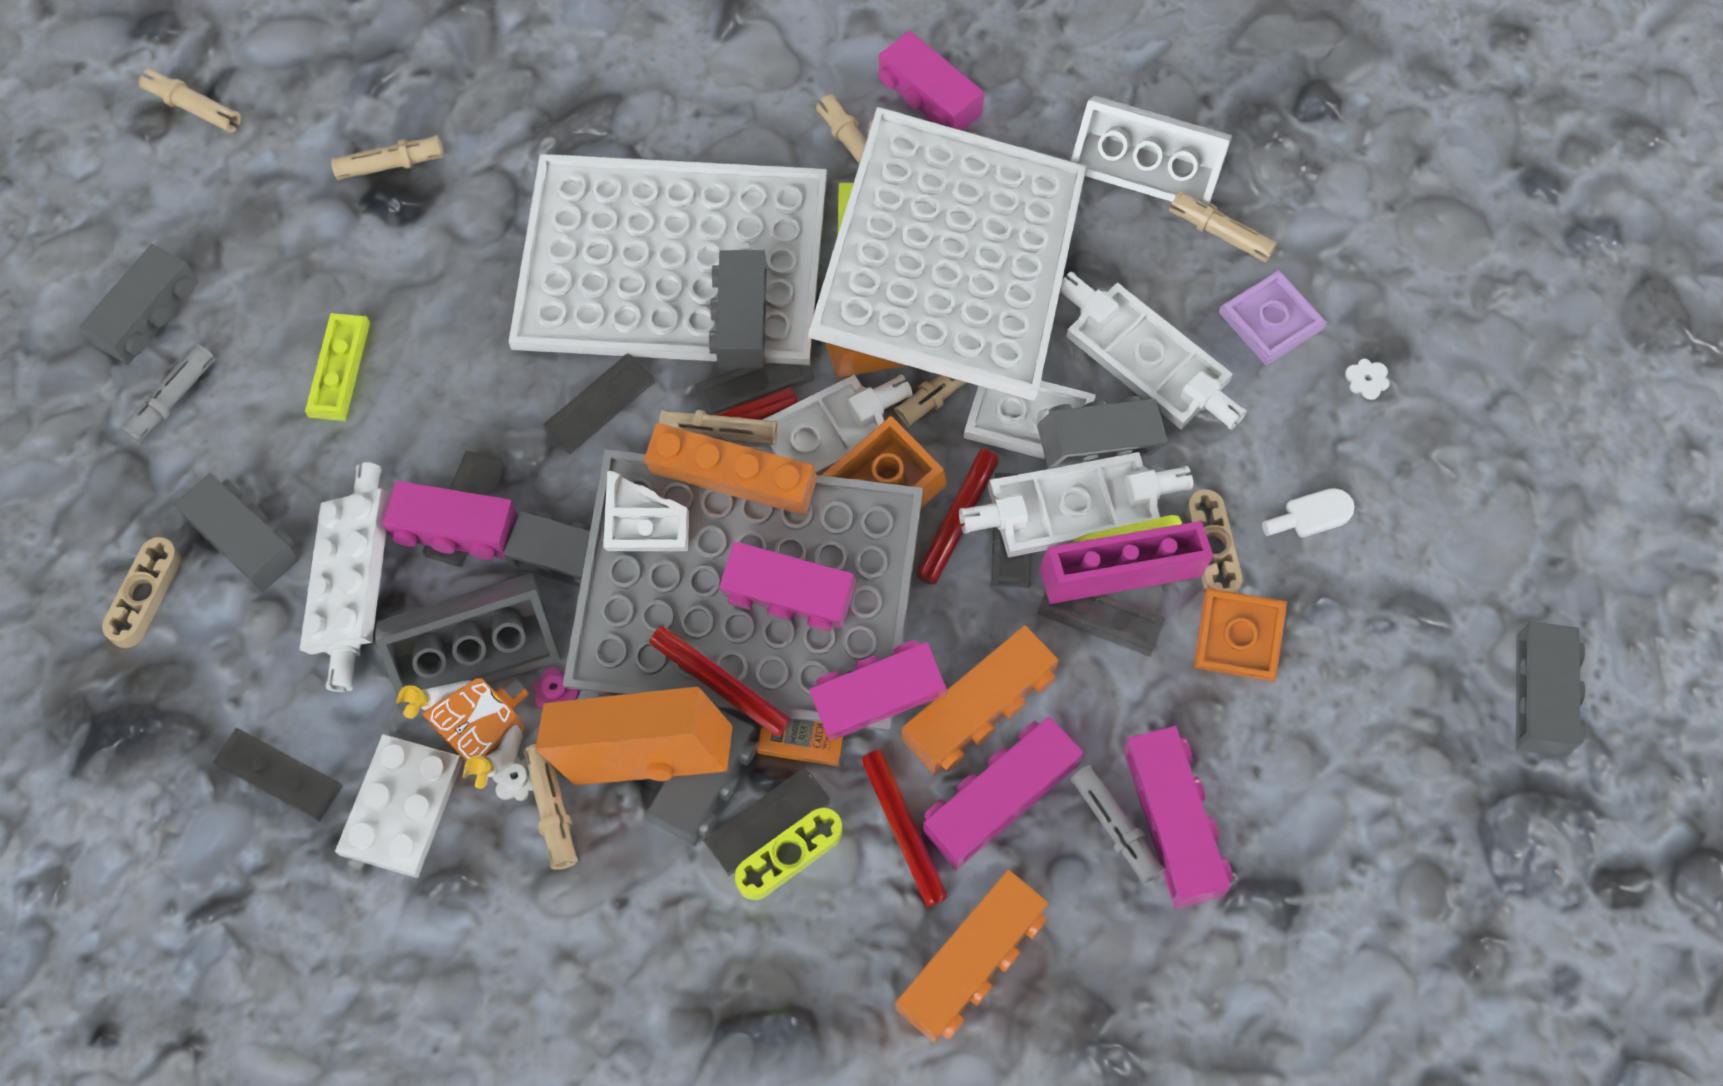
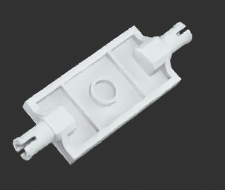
M1072 271L1067 274L1069 280L1066 277L1062 279L1059 293H1062L1081 308L1080 317L1068 328L1066 337L1142 399H1156L1160 413L1179 429H1182L1198 412L1205 409L1227 425L1230 430L1236 426L1235 422L1238 424L1244 418L1247 410L1240 407L1221 391L1230 382L1233 374L1119 283H1116L1108 292H1102L1099 289L1097 291L1093 290Z
M902 374L874 389L861 386L856 376L852 375L764 419L767 421H778L776 445L733 440L723 441L814 465L816 475H822L884 422L882 417L884 409L912 397V390L908 381L903 383L906 378Z
M1136 452L990 480L988 490L992 503L970 508H960L959 521L960 524L964 523L965 525L961 527L964 534L997 527L1001 531L1009 558L1044 551L1052 546L1069 544L1074 539L1085 534L1160 518L1157 508V500L1160 498V495L1191 491L1193 488L1192 475L1185 476V474L1190 473L1188 466L1155 472L1154 469H1148L1143 465L1140 453Z
M369 462L356 465L353 494L321 503L300 650L310 655L324 652L331 656L325 687L334 692L353 690L352 683L356 657L361 654L362 644L371 643L373 639L387 531L382 522L391 494L378 488L382 469L379 465Z

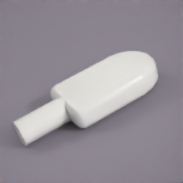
M1325 489L1290 500L1286 505L1288 514L1263 521L1262 528L1266 536L1295 528L1298 536L1304 538L1346 524L1353 516L1354 502L1350 495L1341 489Z

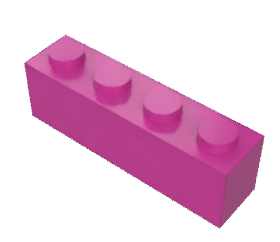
M1202 521L1048 547L1039 570L1049 603L1053 604L1200 578L1214 556Z
M1050 716L1041 724L1037 721L1030 723L1018 735L1020 741L1010 750L1006 747L999 749L987 761L990 767L978 777L975 773L967 776L956 787L958 794L947 803L943 799L939 800L925 813L924 817L927 820L923 823V834L955 870H958L1080 765L1084 752Z
M1176 726L1129 737L1123 752L1158 860L1165 867L1163 875L1174 909L1223 897L1231 887L1229 882L1233 881V874L1228 859L1225 856L1220 857L1215 842L1219 840L1217 825L1212 816L1207 817L1202 801H1205V791L1198 776L1193 777L1189 762L1192 761V754L1187 739L1185 737L1180 738Z

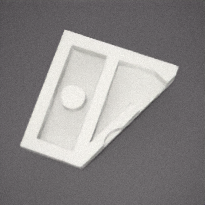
M607 471L604 549L606 551H688L689 510L687 507L671 499H665L642 485L639 486L630 482L614 471Z

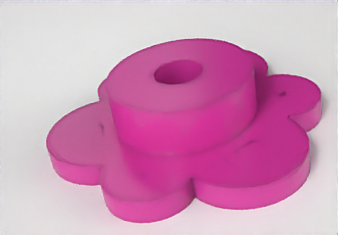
M548 667L542 672V679H537L533 682L532 688L536 693L534 702L539 709L543 710L544 703L576 700L578 698L579 690L563 687L565 671L561 673L556 667Z

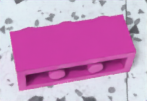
M910 30L879 53V77L886 87L897 91L904 97L906 103L911 108L918 109L929 118L930 122L963 131L983 114L984 92Z
M396 481L382 524L391 539L402 546L415 547L416 544L431 546L434 550L447 554H452L456 550L468 552L482 560H492L493 557L506 559L503 553L518 519V514L512 500Z
M733 541L719 589L724 596L728 597L727 603L733 606L750 610L752 604L768 608L767 614L775 618L790 621L792 615L808 619L806 625L812 628L830 632L832 626L840 629L843 628L856 580L854 574Z
M917 640L909 641L894 648L895 655L880 661L878 656H872L854 665L855 671L842 676L836 671L816 679L817 686L810 688L809 691L828 739L830 741L947 695L946 686L928 642L918 645Z

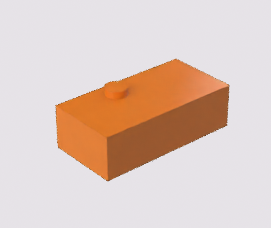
M892 416L887 418L821 475L923 488L921 508L947 486L944 469Z
M699 686L549 702L543 704L535 749L573 785L641 779L667 781L674 776L727 772L733 726Z

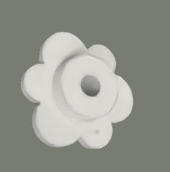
M1361 359L1358 365L1349 366L1345 372L1347 380L1351 382L1350 390L1353 393H1362L1365 398L1370 400L1376 399L1381 391L1386 390L1390 384L1389 380L1385 378L1388 373L1386 366L1378 362L1372 364L1368 359Z
M516 757L514 764L493 776V780L497 783L496 794L502 800H510L515 797L516 800L523 801L527 799L529 791H533L526 759L521 761L519 757ZM518 775L517 779H512L513 776Z

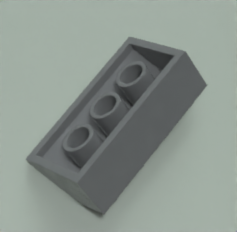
M533 572L376 622L375 641L397 697L400 690L409 685L423 690L465 680L473 681L480 677L487 684L561 661ZM409 702L400 703L403 711L410 704Z

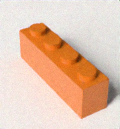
M660 423L655 425L644 458L645 464L654 475L804 516L807 514L817 481L815 468L812 464Z
M1024 625L947 689V695L935 699L902 727L901 740L934 776L943 768L947 772L952 770L965 757L963 753L965 749L974 742L977 745L984 743L995 732L996 728L994 725L1004 716L1007 719L1016 716L1026 705L1024 699L1034 691L1038 694L1044 692L1056 680L1054 674L1058 664L1057 657Z
M1008 869L895 1003V1010L934 1044L942 1036L950 1040L965 1021L960 1015L970 1002L976 1006L982 1002L993 988V985L988 980L998 968L1005 973L1021 954L1016 947L1026 935L1034 939L1047 923L1048 919L1043 914L1049 903Z

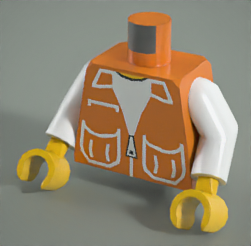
M480 677L473 681L465 680L423 690L416 686H405L400 690L395 702L397 704L401 702L410 703L403 712L404 716L409 719L416 717L420 708L426 710L422 714L431 727L464 760L465 767L462 777L465 779L471 774H476L475 787L482 789L487 785L488 777H492L514 764L523 738L522 731L524 725L513 709L530 694L515 677L509 679L496 692Z

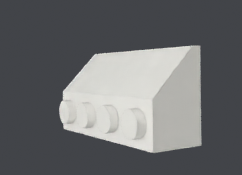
M1093 96L1088 100L1071 162L1086 166L1084 176L1172 202L1181 190L1209 206L1232 135Z

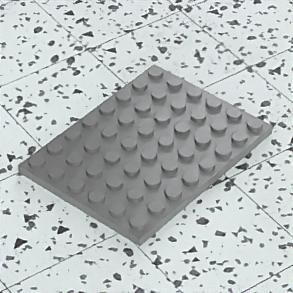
M604 450L563 687L612 695H624L699 686L718 709L742 712L650 644L649 640L655 630L660 626H664L789 718L821 722L809 691L810 688L817 686L816 679L836 671L839 672L840 676L855 671L854 665L872 656H878L880 661L895 655L893 649L903 642L923 488L817 475L816 485L807 514L804 516L654 475L644 462L646 454ZM607 471H614L630 482L639 486L642 485L665 499H671L687 507L689 510L688 551H606L604 549ZM733 541L854 574L856 585L843 628L840 629L832 626L830 632L821 631L806 625L808 619L792 615L791 620L787 621L768 615V608L752 604L751 609L748 610L727 603L728 597L723 595L719 586ZM892 717L865 728L890 732Z

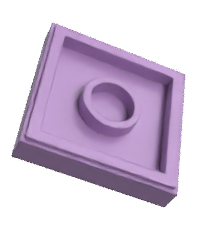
M1280 270L1275 271L1221 305L1219 314L1265 366L1322 331L1327 323Z

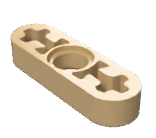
M1199 490L1189 500L1186 508L1188 523L1202 521L1204 527L1206 524L1205 513L1202 510H1198L1200 503H1205L1207 509H1212L1209 517L1210 525L1204 528L1207 538H1219L1225 547L1223 552L1213 554V559L1201 577L1203 588L1237 593L1242 584V573L1223 499L1212 490ZM1223 563L1221 571L1224 580H1231L1228 588H1223L1219 582L1214 583L1219 572L1217 565Z
M156 537L143 544L103 620L102 630L104 635L118 647H133L143 639L180 567L181 553L170 540ZM164 552L168 555L165 560L159 559L157 562L153 560L155 555L161 556ZM154 572L158 575L157 578L152 576ZM145 583L152 585V592L148 598L142 601L133 600V592L139 585ZM130 606L135 611L129 612L126 608ZM128 622L132 625L129 631L122 630L120 633L117 631L119 625H127Z

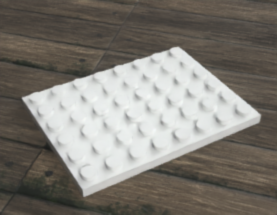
M877 107L811 322L808 338L1035 401L1040 387L1086 166Z
M540 154L509 336L511 350L717 361L716 354H710L709 332L716 331L717 321H711L710 302L711 298H718V288L712 287V265H719V250H765L767 286L764 364L810 367L813 339L808 338L816 308L827 169Z

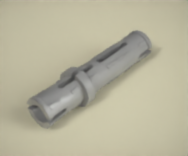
M195 344L187 356L170 372L150 396L145 395L140 400V407L119 430L128 439L140 445L148 433L161 420L165 421L170 416L169 411L174 404L190 389L201 374L215 362L216 359L201 345Z
M1087 765L1070 778V781L1077 787L1095 816L1115 842L1113 848L1117 854L1125 856L1141 879L1142 884L1151 882L1165 871V867L1161 865L1144 841L1145 833L1141 828H1135L1115 797L1094 770V766Z

